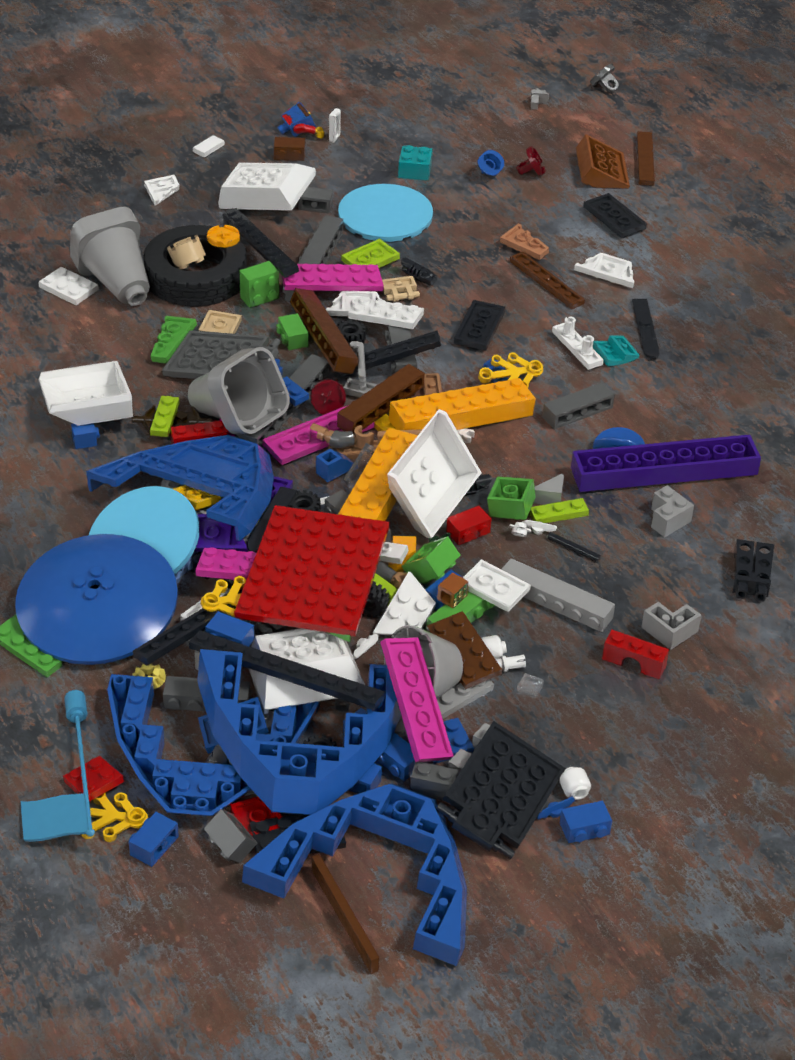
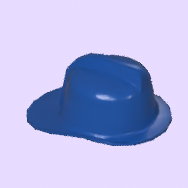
M494 150L485 151L477 160L478 166L482 171L481 173L488 176L497 175L504 167L503 157Z

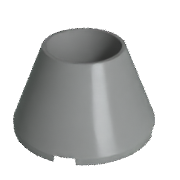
M412 625L400 627L393 633L395 635L393 638H419L436 698L460 681L463 673V660L455 644Z

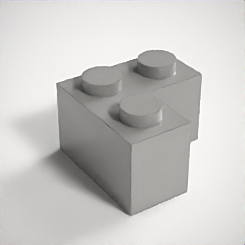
M668 485L654 492L651 508L654 511L651 528L665 538L691 522L694 505Z
M657 602L644 611L642 628L668 649L672 650L698 632L701 614L688 604L672 613L661 603Z

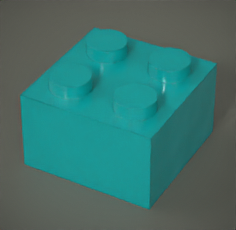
M411 145L402 146L398 178L429 181L433 148L413 147Z

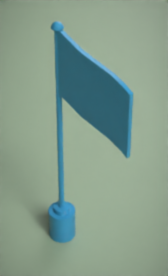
M72 690L66 693L64 701L66 718L70 722L76 723L84 793L60 795L37 801H20L24 841H44L79 834H86L92 837L95 834V830L92 829L80 722L87 718L88 713L85 694L80 690Z

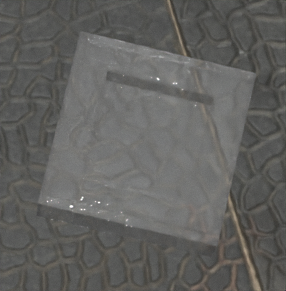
M525 673L517 686V692L536 698L544 685V680Z

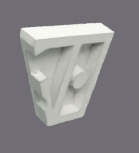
M175 175L144 181V186L154 206L179 190V183Z

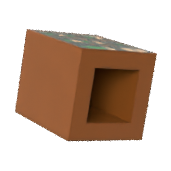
M452 572L438 585L437 600L451 608H455L468 596L469 581Z

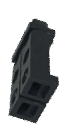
M736 540L733 593H736L737 598L744 599L747 598V595H754L756 601L764 602L766 597H768L771 585L770 577L774 544L757 542L754 553V541ZM748 546L750 550L744 551L740 547ZM765 548L769 550V553L764 554L759 550ZM753 554H754V570L752 571V569H753Z

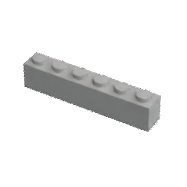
M512 558L501 569L530 584V590L524 598L600 632H603L613 619L615 604Z

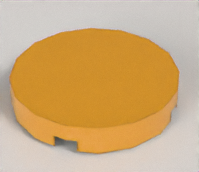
M217 225L207 231V240L213 246L226 248L236 245L240 241L239 230L233 226L224 225V227H219Z

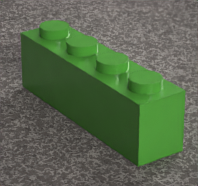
M468 591V596L455 608L445 604L428 617L427 625L461 611L464 612L472 623L475 619L480 618L486 610L492 608L494 604Z

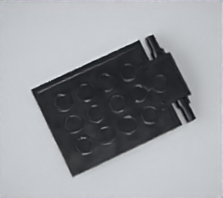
M493 721L443 797V800L458 810L454 809L453 811L441 802L436 810L448 817V821L453 823L451 827L488 852L491 849L495 852L499 851L511 859L515 851L503 844V840L515 848L520 846L566 768Z

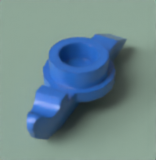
M572 796L560 802H551L547 808L538 814L537 819H546L549 815L553 818L561 816V809L569 807L574 802V797Z

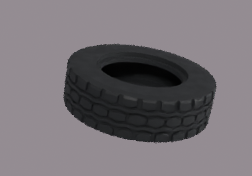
M207 225L180 226L162 232L154 237L144 250V267L149 282V289L160 299L181 306H208L225 301L240 291V270L247 268V255L244 244L240 240L236 245L226 248L211 245L207 240V231L213 226ZM198 235L206 254L203 256L204 260L219 264L214 268L203 271L180 270L173 267L174 263L167 247L170 246L172 249L174 243L191 237V240L195 239L194 236Z

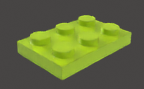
M381 239L341 255V261L347 265L372 264L378 265L379 268L400 259V253Z

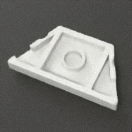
M599 253L594 257L586 259L583 264H575V271L630 288L634 287L631 261Z
M342 291L339 297L333 301V305L330 308H326V311L330 316L348 317V312L359 298L382 299L374 291Z
M408 572L373 631V634L376 633L378 637L379 635H392L394 637L393 633L403 626L412 625L423 629L427 618L430 617L434 610L436 602L411 572Z

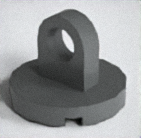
M609 64L604 67L598 75H595L590 80L591 85L594 87L600 84L606 92L613 93L618 88V82L611 74L615 69L614 65Z

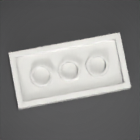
M362 297L358 299L348 312V318L414 329L424 315V308L416 305L408 306L398 302L390 303L385 300H372L368 297Z

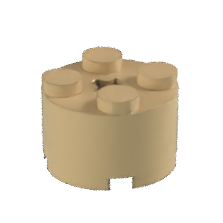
M195 235L193 240H191V237L174 243L172 249L170 246L167 247L175 267H179L182 270L187 268L191 262L199 263L204 260L203 256L206 254L198 235Z

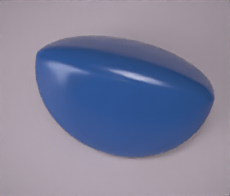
M614 427L601 432L596 437L593 449L642 445L645 442L633 430Z

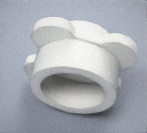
M516 522L515 525H509L512 528L511 534L515 536L526 537L527 532H531V529L526 528L527 524Z

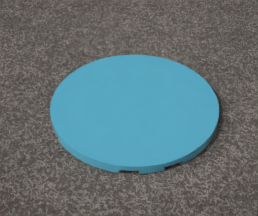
M373 184L357 188L345 195L339 203L338 216L343 218V224L346 226V229L353 234L357 233L362 235V238L373 241L381 239L384 242L402 241L403 238L409 236L413 238L421 234L425 228L427 229L433 219V208L430 201L414 189L395 184Z
M160 486L142 487L121 495L104 508L93 523L89 535L114 534L142 541L156 549L168 561L174 574H176L188 562L196 548L199 539V519L190 501L178 491Z

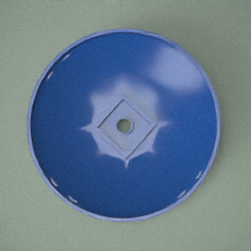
M88 535L69 540L52 548L30 566L17 590L16 615L23 634L30 643L34 644L44 654L52 655L57 660L73 664H104L133 655L134 649L158 636L166 629L175 613L178 588L176 577L170 564L150 545L122 535ZM92 585H99L97 589L90 588Z

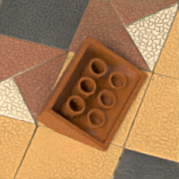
M585 134L576 147L581 181L585 185L595 188L628 189L630 184L624 154Z

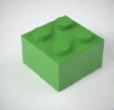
M270 261L240 270V298L249 308L279 299V271Z
M497 476L487 498L489 516L526 520L536 498L534 479Z
M447 536L424 544L402 565V568L405 572H411L419 583L426 584L432 579L438 580L445 575L444 571L453 567L456 564L455 560L461 555Z

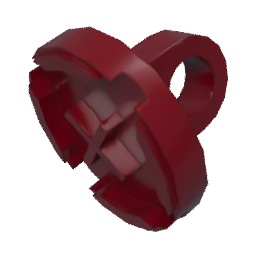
M533 146L526 148L528 159L517 165L516 170L518 173L524 174L534 169L539 176L545 174V166H541L542 159Z
M331 379L321 380L312 388L310 401L316 411L325 415L344 406L346 392L337 381Z

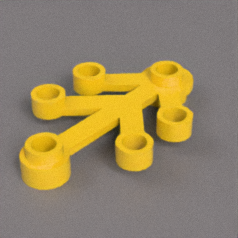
M514 352L509 353L507 361L499 355H494L491 359L492 366H501L507 370L493 372L485 367L480 369L478 379L481 383L486 384L491 379L510 377L508 380L518 379L520 375L527 374L523 382L528 388L533 377H538L543 373V366L538 360L528 362ZM518 363L519 365H521V366H523V367L518 368L517 366H515V365H513V364Z
M242 576L235 577L232 588L227 596L223 597L219 596L227 591L228 583L222 579L217 580L213 592L206 593L201 598L200 604L202 608L210 612L218 610L234 617L235 609L225 604L237 606L241 595L238 592L244 588L246 579Z
M119 792L114 796V803L117 807L123 808L125 812L117 811L106 797V793L100 795L102 796L101 798L93 799V802L101 805L103 809L90 808L91 817L100 818L92 822V829L95 831L116 820L122 821L113 827H106L103 830V839L106 842H113L117 838L118 833L130 827L141 828L144 821L148 818V814L144 809L133 807L128 801L127 795L123 792ZM81 834L82 837L85 839H91L94 837H89L86 834Z

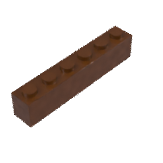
M407 364L344 409H341L337 413V427L343 431H352L353 433L359 425L362 426V430L389 412L390 402L407 399L423 388L425 372Z

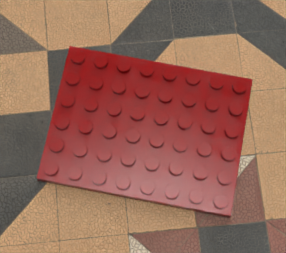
M275 505L234 611V618L356 637L388 534L389 522Z

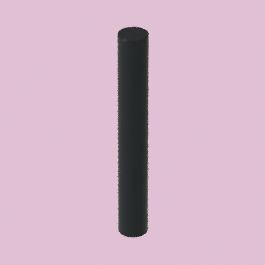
M553 532L548 534V539L599 562L601 555Z

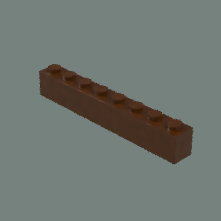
M295 288L290 304L300 316L303 324L333 371L353 374L355 367L358 365V357L314 291Z

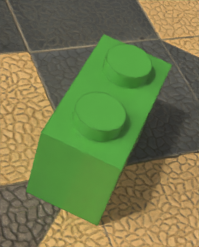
M298 313L278 317L276 330L281 335L282 343L286 345L287 349L294 350L308 347V332Z

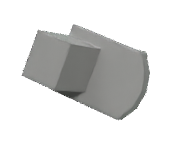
M535 88L531 90V109L538 110L539 104H546L548 102L549 94L546 90Z

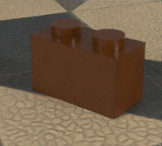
M275 137L274 160L304 161L305 138Z

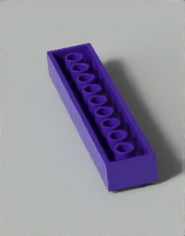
M749 434L573 451L571 470L579 492L758 475L761 456Z

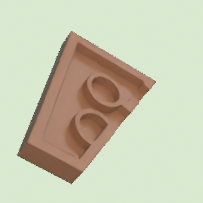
M519 223L500 237V243L524 252L538 260H541L549 253V247L538 238H533L528 230L524 231Z

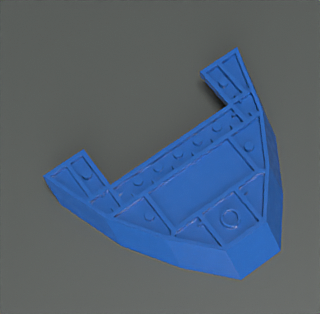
M230 435L183 441L144 450L86 471L88 489L91 492L103 484L118 487L142 471L179 483L180 485L192 487L195 490L223 497V499L206 510L207 517L235 526L236 540L238 541L252 532L269 505L274 479L270 455L258 444Z

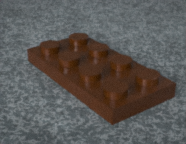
M463 611L427 625L428 632L452 642L459 649L463 660V673L460 682L465 690L502 674V668Z

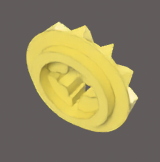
M152 663L147 666L142 664L141 668L137 667L135 673L132 674L133 676L145 677V675L153 673V676L148 677H153L154 689L162 686L166 680L165 669H162L159 664L155 666Z

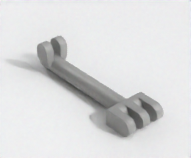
M353 341L350 342V347L358 356L359 387L361 390H365L367 385L364 344Z

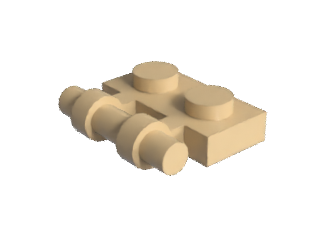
M413 276L382 280L386 301L399 302V300L403 299L413 300L420 297Z

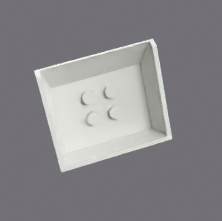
M238 163L221 186L218 201L219 208L292 210L315 177V168L296 163Z
M118 361L40 373L38 380L49 413L78 426L133 417L131 392Z
M439 409L389 471L387 477L389 489L414 529L426 538H432L482 472L447 412Z
M301 628L255 636L252 643V648L365 685L347 641L329 633ZM249 669L264 714H268L269 710L278 709L279 707L336 699L318 691Z

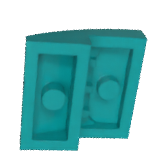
M610 335L607 341H593V349L601 356L606 366L625 364L638 359L640 356L624 336Z

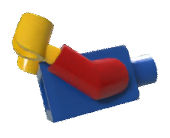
M300 102L282 114L281 117L284 123L278 126V130L282 135L288 131L293 136L307 132L311 134L316 133L315 136L317 138H324L325 132L323 128L319 126L316 129L310 112Z

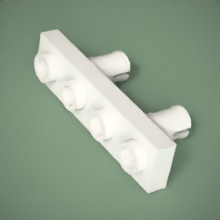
M566 317L565 323L552 326V333L588 370L603 365V359L593 349L594 337L587 335L582 338L574 329L576 322L574 317Z

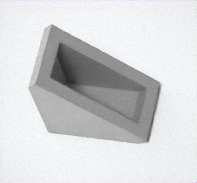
M560 474L535 486L536 498L533 504L545 505L561 502L564 475Z

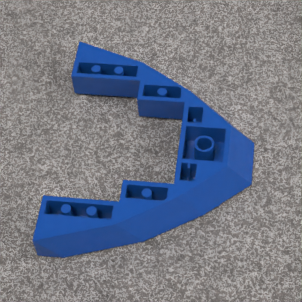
M200 649L197 683L212 734L238 775L272 812L311 815L328 807L352 788L386 750L402 716L387 665L370 664L367 686L385 691V698L375 711L366 708V714L346 712L343 747L256 740L259 705L238 703L243 653Z
M111 674L107 691L117 741L138 779L167 813L214 816L220 809L224 810L252 790L238 775L233 765L161 759L165 744L163 726L147 725L154 697L153 677ZM320 701L274 709L271 733L257 734L256 740L299 743L318 712Z
M387 784L342 799L293 823L243 865V883L284 899L311 849L333 857L349 825L359 827L428 854L419 872L417 889L434 896L416 931L413 949L457 966L465 949L467 885L454 837L443 814L436 810L438 807L436 799L395 784Z

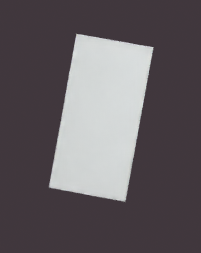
M337 108L329 115V142L333 143L340 136L341 110Z
M212 135L193 147V152L205 158L224 146L225 143L224 140Z

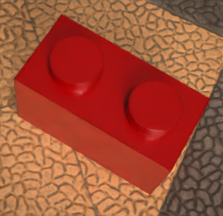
M478 505L448 517L446 532L457 545H461L490 533L492 519Z

